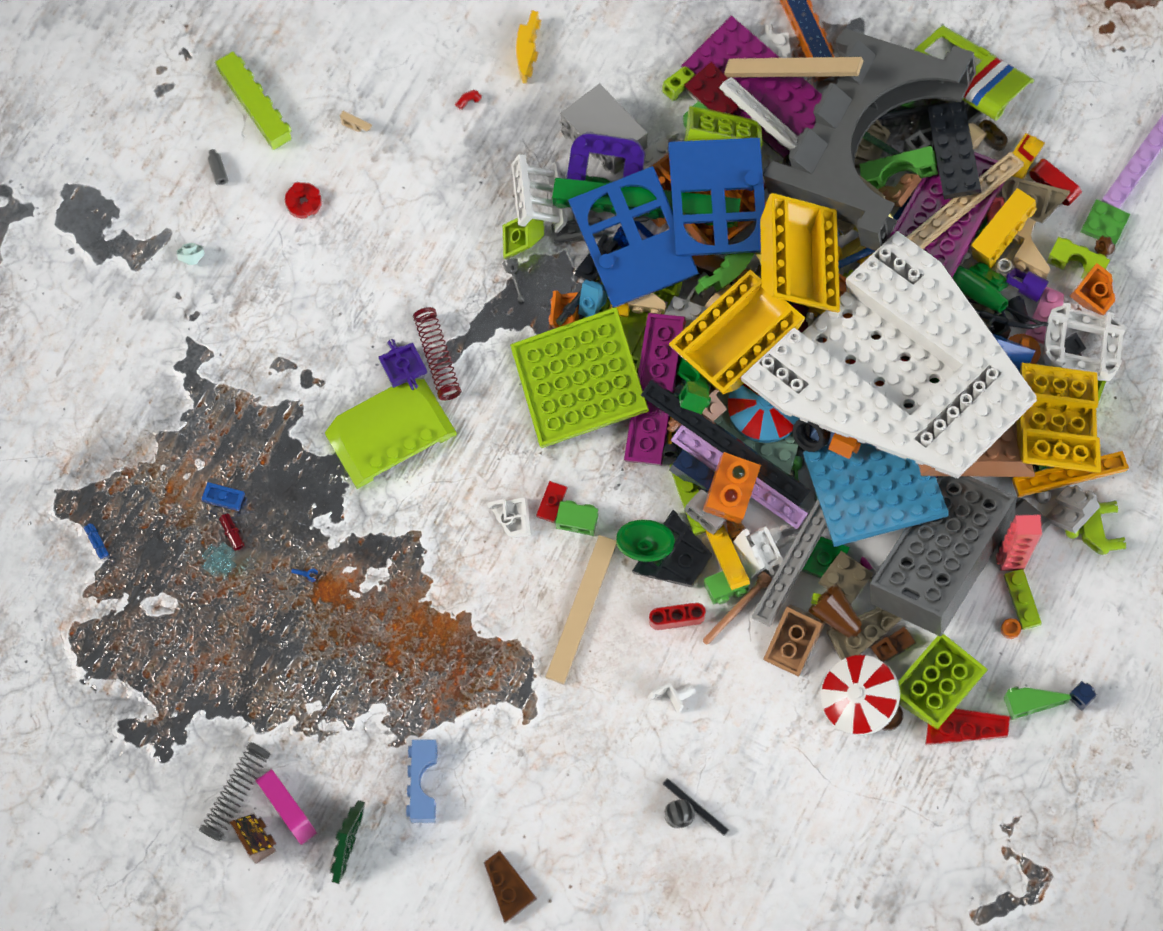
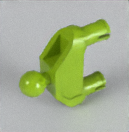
M1117 501L1099 503L1100 508L1076 533L1065 530L1066 536L1074 539L1081 534L1082 541L1101 555H1105L1113 550L1126 549V542H1123L1125 541L1124 537L1115 539L1105 538L1101 514L1118 513Z

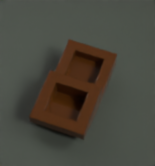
M904 626L891 636H886L873 645L871 649L877 658L885 663L915 645L916 642Z

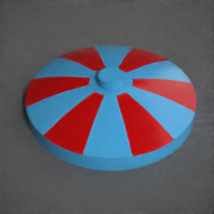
M745 383L729 394L728 412L730 420L741 435L752 441L771 443L785 439L793 433V425L800 419L793 415L783 414Z

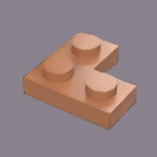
M905 173L895 187L883 186L878 191L885 196L886 200L893 202L894 206L902 207L922 179L918 174Z

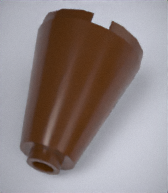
M836 583L818 598L815 606L812 604L808 609L812 615L848 638L851 636L855 638L862 631L860 619Z

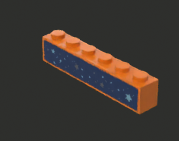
M780 0L806 58L834 57L832 44L826 40V32L819 25V17L812 10L811 0ZM815 76L817 82L833 77Z

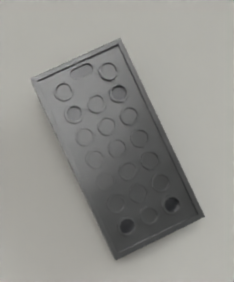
M939 476L937 478L939 488L949 511V516L905 528L870 582V604L940 637L1008 530L1010 523L1015 518V496L970 476H960L959 478Z

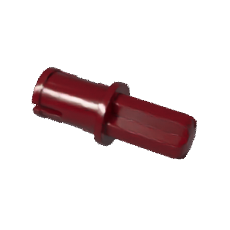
M230 514L221 515L219 520L225 530L224 535L228 537L233 551L242 549L245 545L238 533L239 529L235 527Z

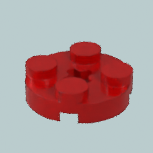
M295 182L286 192V208L292 216L300 219L317 214L322 206L319 189L310 183ZM306 197L308 201L300 204L299 199Z

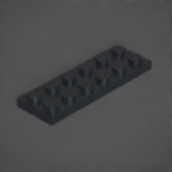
M964 100L927 107L944 200L981 193Z

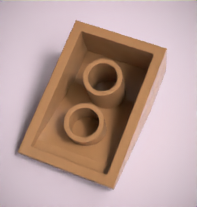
M792 604L788 605L763 660L799 677L825 623Z

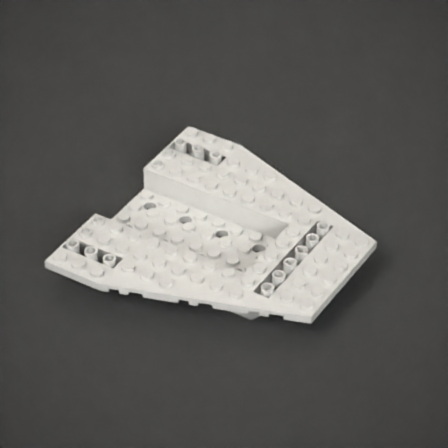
M898 231L846 278V292L840 297V312L826 310L802 333L793 328L741 376L742 382L785 415H793L800 418L801 421L815 423L820 428L847 438L850 436L863 444L865 442L877 446V449L898 457L915 460L917 464L931 466L936 471L955 478H959L1037 401V396L942 263ZM846 313H850L853 315L851 318L843 317V315ZM875 334L881 336L879 340H874L871 337ZM824 337L827 339V341L824 343H819L817 339ZM902 356H908L910 357V360L902 361L900 358ZM854 359L856 362L854 364H847L845 361ZM931 378H938L940 381L938 383H931L929 380ZM876 381H883L885 384L883 386H876L874 383ZM905 403H912L914 406L908 409L903 405Z

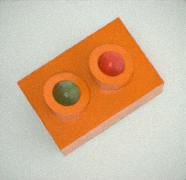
M724 452L719 459L703 511L740 524L744 518L761 465Z

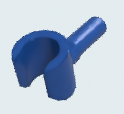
M292 568L291 573L307 577L309 582H315L316 579L311 578L309 575L311 573L318 574V571L316 569L302 571Z

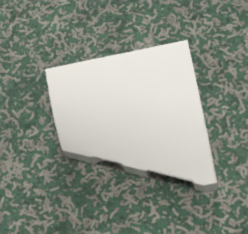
M527 498L487 502L488 507L494 512L496 519L502 524L504 531L509 537L531 536Z
M745 529L736 537L733 546L746 574L751 580L759 576L764 571L765 566L756 546L751 543L748 537L750 534L748 529Z

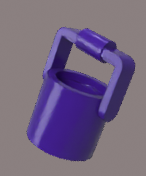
M1017 268L1010 270L1006 276L1008 284L1018 288V293L1038 303L1049 283L1048 280L1031 271L1025 273ZM1017 276L1018 278L1022 279L1023 282H1020L1014 277Z

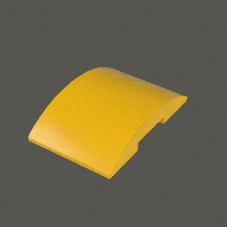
M1021 363L1020 374L1037 396V401L1016 421L1017 442L1022 463L1100 473V438L1097 437L1096 408L1099 405L1097 372Z

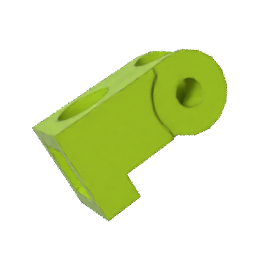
M687 66L682 67L663 81L662 92L670 100L675 101L678 95L685 90L684 85L696 74Z

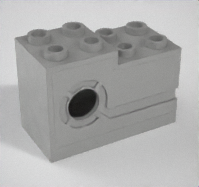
M600 83L560 113L561 133L565 138H569L572 143L581 134L593 132L628 139L633 138L641 144L644 150L647 149V132ZM591 153L595 159L598 158L602 162L603 168L607 172L610 171L613 175L625 166L626 158Z

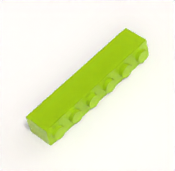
M234 51L215 61L218 72L270 147L275 150L292 140L290 135L292 130L287 122L283 123L281 113L278 109L274 110L270 97L262 93L264 90L259 82L255 83L253 80L254 75L250 69L246 70L242 57L240 55L237 57Z

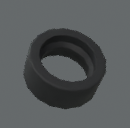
M799 419L793 425V437L796 443L805 451L816 452L830 441L831 431L820 428L815 423L804 422ZM805 423L815 428L819 436L818 442L808 437L805 431Z

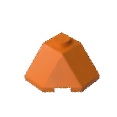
M1096 263L1069 297L1082 307L1104 316L1116 301L1115 293H1113L1112 274Z

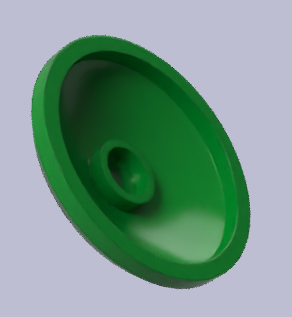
M652 520L628 522L618 530L616 535V544L619 550L627 557L636 561L653 562L663 559L674 548L675 540L671 530L665 525Z

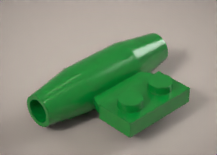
M981 262L970 267L969 270L958 266L952 279L963 294L978 304L999 313L1006 308L1008 300L1000 291L1007 288L1009 284L1002 274L995 272L988 265Z

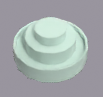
M196 243L184 244L182 248L177 250L178 260L188 265L197 264L201 257L205 255L203 246Z

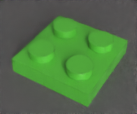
M1096 199L1081 229V233L1097 240L1102 235L1111 237L1112 243L1116 246L1130 217V213Z

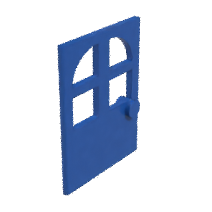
M760 138L669 142L676 256L761 252L760 219L765 208ZM747 189L754 191L756 212L726 213L724 190ZM711 191L712 214L683 215L681 192ZM756 221V227L747 239L728 245L727 222ZM713 223L715 245H705L695 241L686 232L684 224Z
M653 166L568 200L613 308L699 274L692 256H676L673 211ZM628 186L642 187L649 190L656 197V200L629 210L620 188ZM608 194L617 215L589 226L588 215L592 205L600 197ZM661 208L669 230L642 240L633 218ZM621 224L629 246L601 255L593 234Z

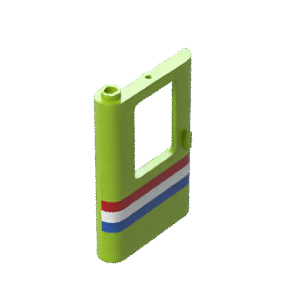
M944 25L940 26L914 49L915 51L930 55L925 50L942 37L962 49L974 52V56L980 59L981 62L975 67L976 74L962 100L995 121L1002 116L1007 104L1028 84L1034 83L1032 77Z

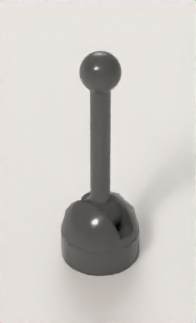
M517 259L505 260L502 264L504 270L512 274L518 293V301L524 302L525 297L521 293L515 272L518 270Z

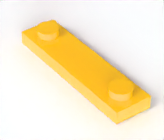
M724 524L714 535L705 530L731 590L750 584Z

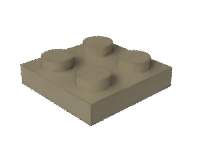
M841 551L818 583L826 589H829L836 583L851 605L873 576V573Z

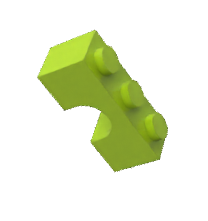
M1061 237L1057 238L1047 259L1048 264L1062 270L1071 261L1079 262L1084 268L1081 276L1082 279L1096 263L1106 270L1110 262L1103 254H1096L1089 251L1085 246H1078L1069 239Z

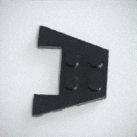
M672 510L663 525L679 535L674 543L672 552L664 558L660 566L652 562L638 561L632 573L692 588L711 559L712 553L694 535L689 526L681 520L677 512Z

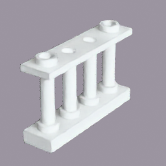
M519 154L511 164L518 225L525 227L533 218L553 222L555 232L559 233L567 223L565 208H557L552 204L555 178H561L562 174L559 162L555 161L550 169L529 166L526 161V155ZM528 173L548 177L549 184L530 181ZM530 188L550 192L551 199L532 196ZM532 203L552 207L553 215L534 211Z

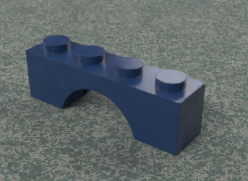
M684 450L669 469L670 472L683 481L694 483L708 492L715 475V471Z

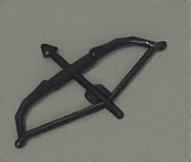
M967 298L970 303L978 304L974 300ZM1007 306L1001 313L1007 310L1036 324L1020 323L998 315L999 312L997 311L989 313L974 309L979 317L989 320L987 323H984L988 329L993 327V322L1022 329L1048 326V322L1038 321Z

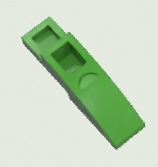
M755 253L726 255L724 257L725 261L720 264V268L713 272V276L709 277L706 275L698 280L699 284L695 287L696 292L700 294L714 286L717 292L722 290L741 274Z

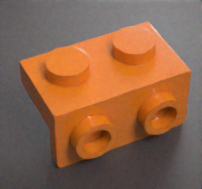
M557 290L553 291L549 324L554 329L579 320L578 305L574 314L568 317L562 325L556 323L557 318L563 312V308L575 298L578 292L561 294Z

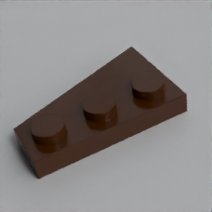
M500 850L484 862L504 924H506L537 900V897Z

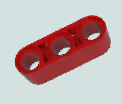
M1041 159L1029 171L1030 177L1036 183L1070 191L1069 196L1062 202L1065 206H1069L1082 193L1081 188L1046 159Z
M701 603L655 608L649 614V624L655 630L699 625L705 620L706 609ZM698 610L702 613V615L700 617H694L692 615V612ZM675 613H680L683 617L679 620H676L672 617V615ZM655 616H661L663 620L658 623L655 622L653 618Z

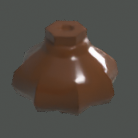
M1102 235L1096 241L1094 250L1096 254H1103L1107 258L1115 251V245L1112 243L1111 237Z

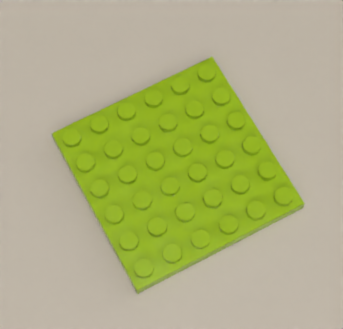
M617 307L510 344L541 448L649 412L646 399L641 396L643 389Z

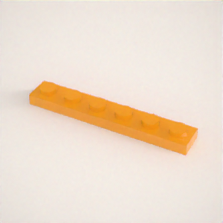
M1123 451L1100 456V473L1054 467L1034 472V477H1013L1012 483L1017 498L1125 472L1128 471L1129 466Z

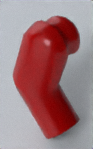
M478 90L465 92L456 102L455 106L462 110L468 101L478 102L482 95L478 93Z

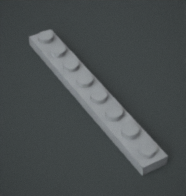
M818 499L752 615L754 620L769 627L772 625L827 526Z

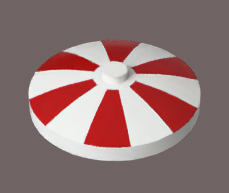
M854 655L839 661L828 672L821 691L822 706L827 718L838 729L853 735H868L885 727L895 715L900 700L899 684L893 671L884 662L867 655Z

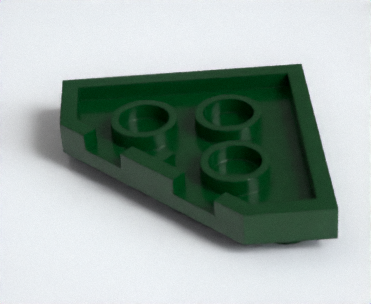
M357 800L355 806L350 807L348 818H344L342 829L339 828L337 831L336 840L338 845L335 846L333 857L336 858L330 869V873L333 874V883L340 884L346 873L347 862L356 841L355 836L363 819L365 802Z

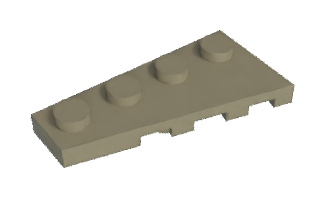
M877 607L858 616L862 623L860 627L862 631L855 638L852 636L848 638L834 628L827 631V635L840 660H843L850 656L861 655L903 619Z

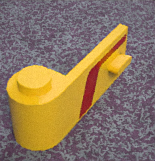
M1028 133L1024 134L1012 152L1024 162V165L1012 175L1013 177L1025 178L1031 164L1045 145V142Z

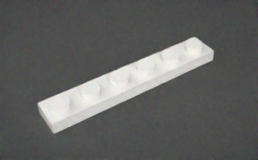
M732 77L722 83L719 88L724 94L736 102L739 108L745 110L754 121L764 127L766 132L773 135L781 145L785 146L789 151L796 147L798 136Z

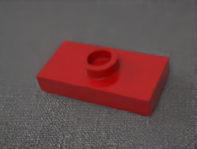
M549 481L536 514L537 518L555 523L560 501L563 502L568 489L567 486Z

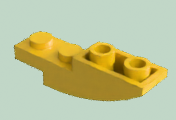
M534 10L531 11L527 25H519L516 40L518 70L522 83L525 84L528 77L531 78L533 73L532 64L538 58L535 44L537 35L535 33L536 30L540 29L542 20L539 19V12Z

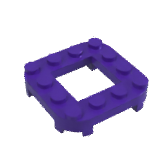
M586 132L578 136L571 146L567 179L586 181L590 152L626 158L623 178L643 170L646 154L641 144L633 138L628 139Z

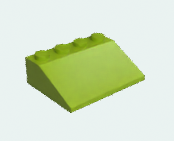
M689 106L685 141L760 138V147H762L761 125L753 119Z
M945 634L941 637L937 636L898 681L900 689L899 705L938 729L988 669Z

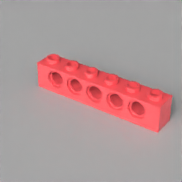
M1040 515L1015 516L1014 521L1010 523V529L1007 530L1004 541H1002V547H999V553L996 554L997 565H1000V571L1025 569L1042 535Z

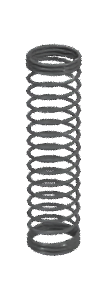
M249 742L246 749L249 752H243L245 757H240L242 763H236L239 769H233L237 775L230 774L233 780H226L230 786H223L226 790L220 791L223 797H217L220 803L214 802L213 804L216 808H210L213 813L207 814L210 820L204 819V823L208 826L202 824L199 828V831L220 842L225 835L207 822L213 823L225 830H228V828L222 826L210 816L228 824L230 822L216 814L213 810L234 819L233 816L223 811L216 804L235 813L238 812L220 799L241 807L223 793L244 802L243 799L234 795L226 787L247 796L246 793L234 787L230 782L238 784L249 791L251 790L232 776L254 785L253 782L245 779L235 770L257 779V777L239 766L242 765L260 774V771L252 768L242 759L264 768L259 763L250 759L245 753L255 756L263 762H267L265 759H269L271 755L270 752L255 743Z

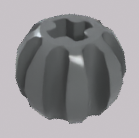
M679 799L672 801L665 808V819L673 828H684L693 822L694 808L687 800Z

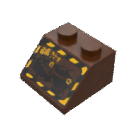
M251 814L230 822L246 852L255 864L276 852L274 845L277 843L271 834H266L264 829L267 826L262 817L257 818L255 814Z

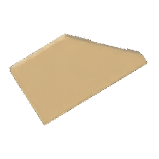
M342 111L340 114L342 125L356 132H360L362 129L369 131L372 127V124L345 111Z

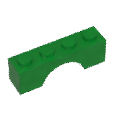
M680 356L677 375L686 381L679 395L680 407L702 414L703 410L708 408L711 401L707 379Z

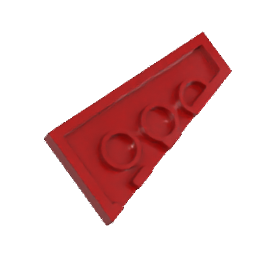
M954 709L938 729L927 723L925 745L1007 738L1010 716Z

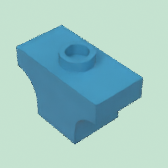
M588 280L582 283L578 314L589 317L600 312L602 306L607 301V293L602 284Z

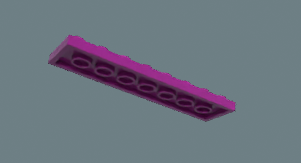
M648 313L638 370L643 391L650 380L654 379L674 393L680 355L669 346V343L685 329V316ZM646 400L649 412L631 417L624 461L662 466L664 458L663 447L667 440V427L669 426L670 416Z

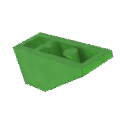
M1019 687L1010 688L1003 697L1011 720L1067 704L1071 699L1069 694L1026 687L1021 689Z

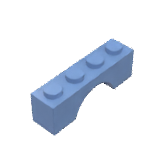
M412 740V746H408V758H411V765H408L407 774L408 777H411V785H407V797H410V805L406 807V816L410 817L411 823H436L435 799L427 796L421 789V778L424 772L429 767L437 764L438 744L436 740Z

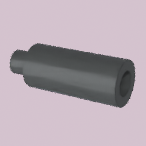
M215 149L209 150L208 162L216 185H223L228 182V177L219 153H216Z

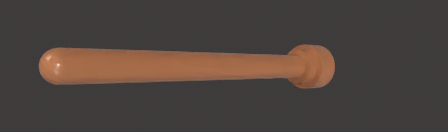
M762 571L756 584L703 638L704 644H709L762 588H768L772 578L766 572Z

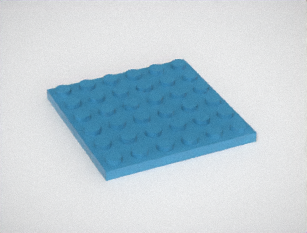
M866 442L865 444L861 443L857 454L853 452L850 459L829 450L830 445L824 446L816 452H803L834 547L949 516V511L936 477L921 476L919 465L915 463V460L898 457L877 449V446Z

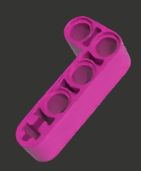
M272 769L255 780L300 845L318 834Z

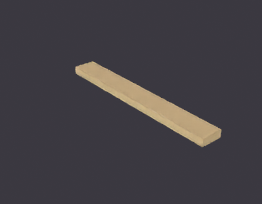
M862 57L729 59L724 74L726 77L859 76L863 59Z
M1009 152L979 177L981 193L953 198L906 238L924 249L1021 169L1024 162Z
M601 535L598 536L547 671L546 679L565 684L615 551L616 540Z

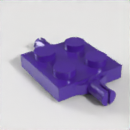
M394 339L389 340L387 344L391 350L378 358L392 387L394 388L408 382L411 390H414V387L417 389L418 384L415 379L428 372L413 342L398 347Z

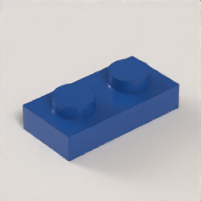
M207 482L201 500L208 504L239 511L245 493L244 491Z

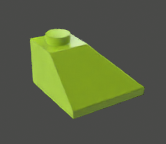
M518 218L503 224V259L513 257L535 245L544 236V221L532 218L524 227L518 225Z

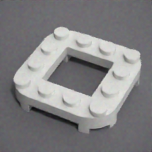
M1063 303V306L1052 309L1047 320L1048 326H1046L1043 347L1045 366L1097 372L1098 380L1111 381L1122 363L1121 351L1125 324L1122 325L1112 312H1108L1107 316L1072 309L1070 308L1071 303ZM1066 328L1103 335L1100 360L1065 353Z

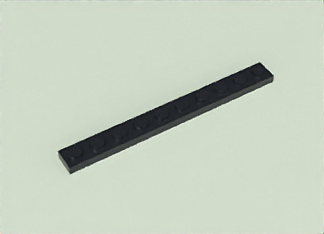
M654 379L650 380L642 392V397L720 452H725L761 465L757 478L797 506L801 505L811 489L704 414L680 407L679 397Z

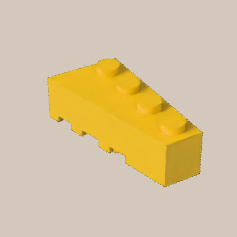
M1017 188L972 243V258L977 262L988 265L992 269L1015 235L1023 228L1028 217H1032L1037 209L1036 200Z

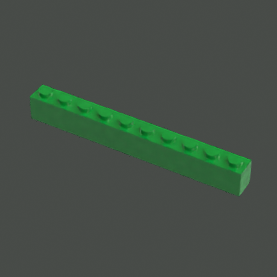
M555 178L552 204L561 209L571 208L568 202L569 199L608 183ZM634 186L620 188L629 210L656 200V197L645 188ZM664 190L673 211L672 191ZM681 192L683 215L712 214L711 195ZM608 194L600 197L590 209L596 213L611 212L617 215ZM725 197L726 213L740 212L741 199ZM661 208L640 215L651 219H665ZM727 222V228L738 227V222ZM704 223L709 226L713 225V223Z

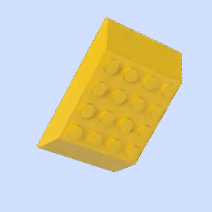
M771 193L760 219L762 288L774 298L832 312H840L837 210Z
M749 270L669 343V346L722 394H726L740 388L744 384L741 381V376L793 328L798 330L805 317L786 300L771 297L762 288L761 278L752 270Z

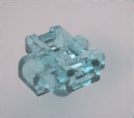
M224 542L218 548L210 545L201 555L206 560L202 568L213 577L217 576L219 572L227 577L229 572L237 566L231 560L235 555V551Z

